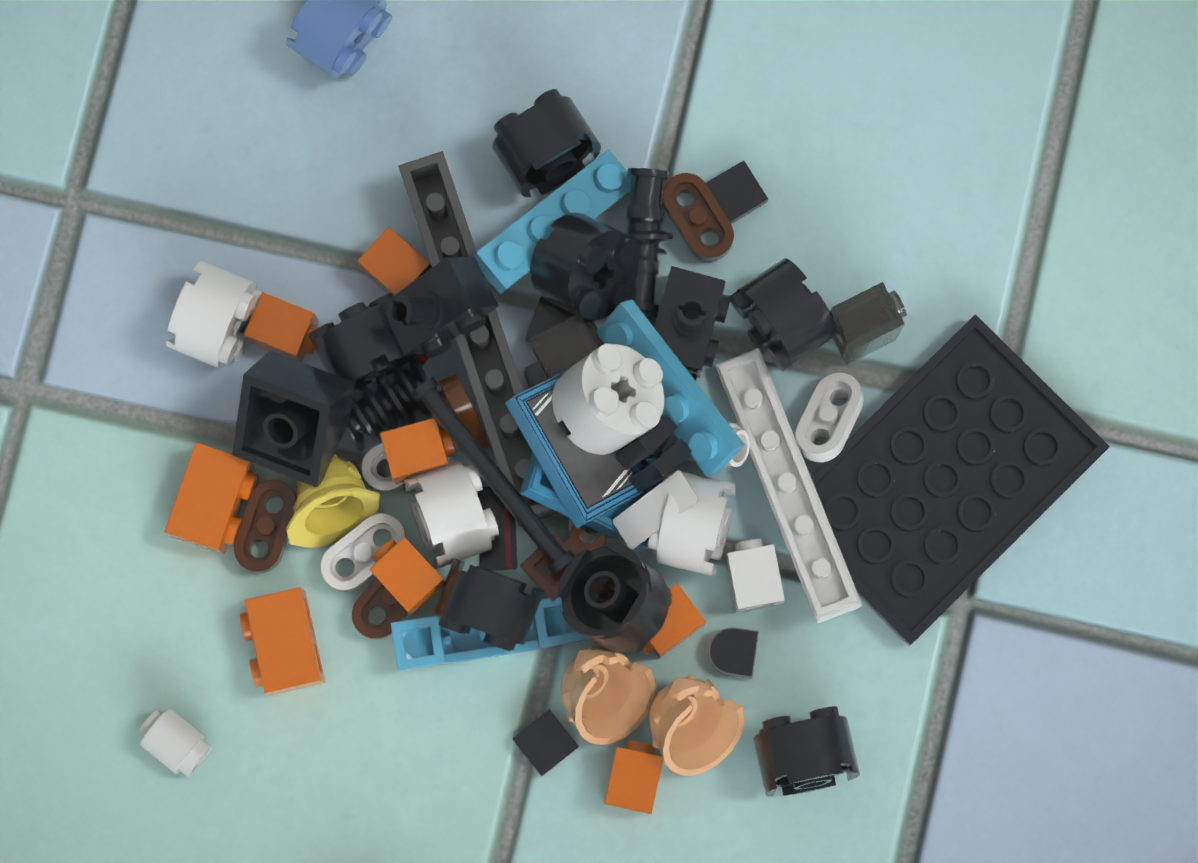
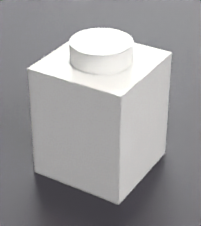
M762 539L735 543V551L727 553L725 558L736 613L782 605L785 598L774 544L763 546Z

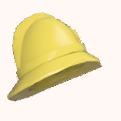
M334 454L323 481L318 487L301 481L297 482V500L293 507L294 515L286 527L290 545L316 548L335 544L368 517L375 515L380 506V494L366 489L363 481L360 480L362 476L357 468L350 461L347 462Z

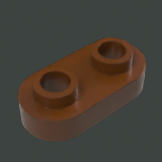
M681 173L672 177L666 183L663 190V206L688 248L697 258L704 261H716L723 258L732 247L734 231L722 208L706 183L699 176L691 173ZM682 193H689L694 197L695 201L691 206L684 207L678 203L677 197ZM705 232H714L717 234L719 241L712 246L704 244L701 236Z
M455 373L439 381L442 391L439 392L484 450L490 448L489 441L457 374Z
M266 480L258 484L250 495L234 543V553L237 561L251 572H268L274 569L282 559L288 541L286 527L294 515L293 507L297 500L293 489L283 481ZM273 497H279L283 500V507L278 513H270L267 510V503ZM260 541L266 542L268 545L267 554L262 558H255L252 555L253 545Z
M377 578L371 582L356 600L352 609V621L355 628L363 636L374 640L389 637L392 634L391 623L404 621L409 615L405 608ZM377 607L384 609L386 613L385 620L378 625L371 624L368 618L370 611Z

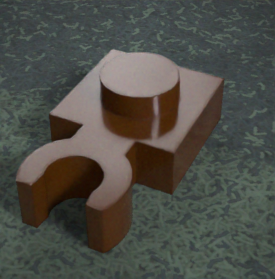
M573 524L570 530V538L566 542H563L555 533L553 534L566 553L571 550L575 556L586 549L592 551L604 547L602 544L606 543V538L603 535L597 537L592 543L583 542L579 536L581 531L587 527L586 525L576 528ZM538 548L520 564V568L554 602L559 597L558 586L566 567L553 575L548 569L551 563Z

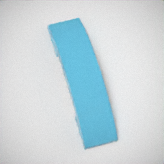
M560 597L554 602L549 598L541 599L525 645L516 643L514 651H507L483 642L486 633L471 628L469 634L465 633L464 635L438 625L440 619L438 615L391 623L398 671L528 652L586 641L587 638L574 630L565 621L562 615V598Z

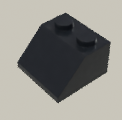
M269 351L243 374L232 455L318 487L323 481L349 423L355 382Z

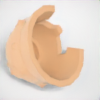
M596 644L588 649L580 650L577 656L566 666L560 684L562 703L568 714V722H575L581 737L591 744L609 745L624 739L640 726L650 712L651 704L656 696V679L651 668L636 662L631 664L628 658L621 652L608 651Z
M692 674L685 678H676L659 691L651 704L649 714L653 747L661 750L665 764L673 773L683 776L702 774L723 761L739 741L745 723L743 706L728 698L723 701L719 691L709 679L704 682L701 679L695 678Z

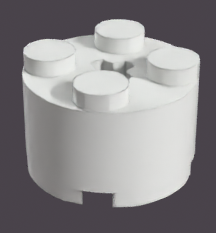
M201 260L193 269V271L201 273L196 284L186 281L178 297L168 326V332L175 334L176 337L167 340L166 346L221 369L225 365H229L232 359L238 362L242 357L248 343L243 331L249 316L252 317L262 291L257 289L255 281Z
M618 344L601 345L570 367L556 381L552 394L554 415L558 423L563 420L571 432L567 437L579 448L599 455L612 453L625 447L659 423L664 409V391L661 383L663 371L655 360L645 358L632 348Z
M458 460L450 463L449 466L405 479L406 492L413 489L416 491L415 497L417 501L410 503V507L427 553L436 550L439 556L433 561L436 569L452 564L454 558L464 560L492 549L491 541L495 540L494 536L499 535V530L491 509H482L478 498V491L483 490L477 470L472 464L464 466Z
M681 471L698 496V501L679 514L677 502L669 493L660 530L649 537L648 549H652V554L657 555V563L714 576L717 569L710 561L711 559L721 560L733 509L726 507L728 498H725V496L735 497L736 486L732 482Z

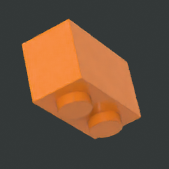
M195 442L164 532L173 538L225 554L228 544L234 546L242 519L238 518V514L243 500L249 501L252 491L257 486L258 474L253 473L255 465L230 453Z
M298 587L244 600L247 612L240 613V623L245 640H253L257 658L250 659V669L255 687L263 686L264 693L272 696L325 683L306 591Z

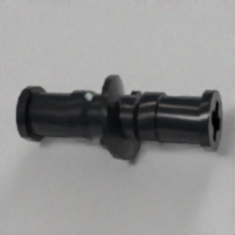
M628 168L627 176L631 177L630 202L626 210V220L628 222L626 232L627 235L638 241L640 245L638 270L633 285L635 289L633 301L643 312H658L659 305L654 304L656 275L659 274L660 265L658 255H667V251L660 248L659 243L673 239V234L660 230L664 215V209L662 208L664 180L669 179V172L648 168Z

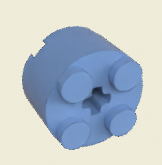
M306 0L290 27L297 32V36L295 39L287 37L286 45L332 78H336L344 72L353 76L361 68L367 57V54L363 52L364 48L373 36L379 38L384 33L392 20V15L385 11L386 1Z

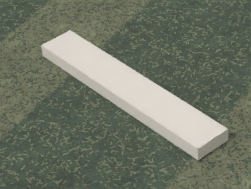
M759 348L716 364L717 372L741 430H745L749 435V453L817 624L862 607Z

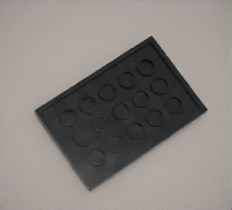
M975 314L846 441L839 455L832 460L824 462L811 475V479L858 596L910 646L1110 446Z

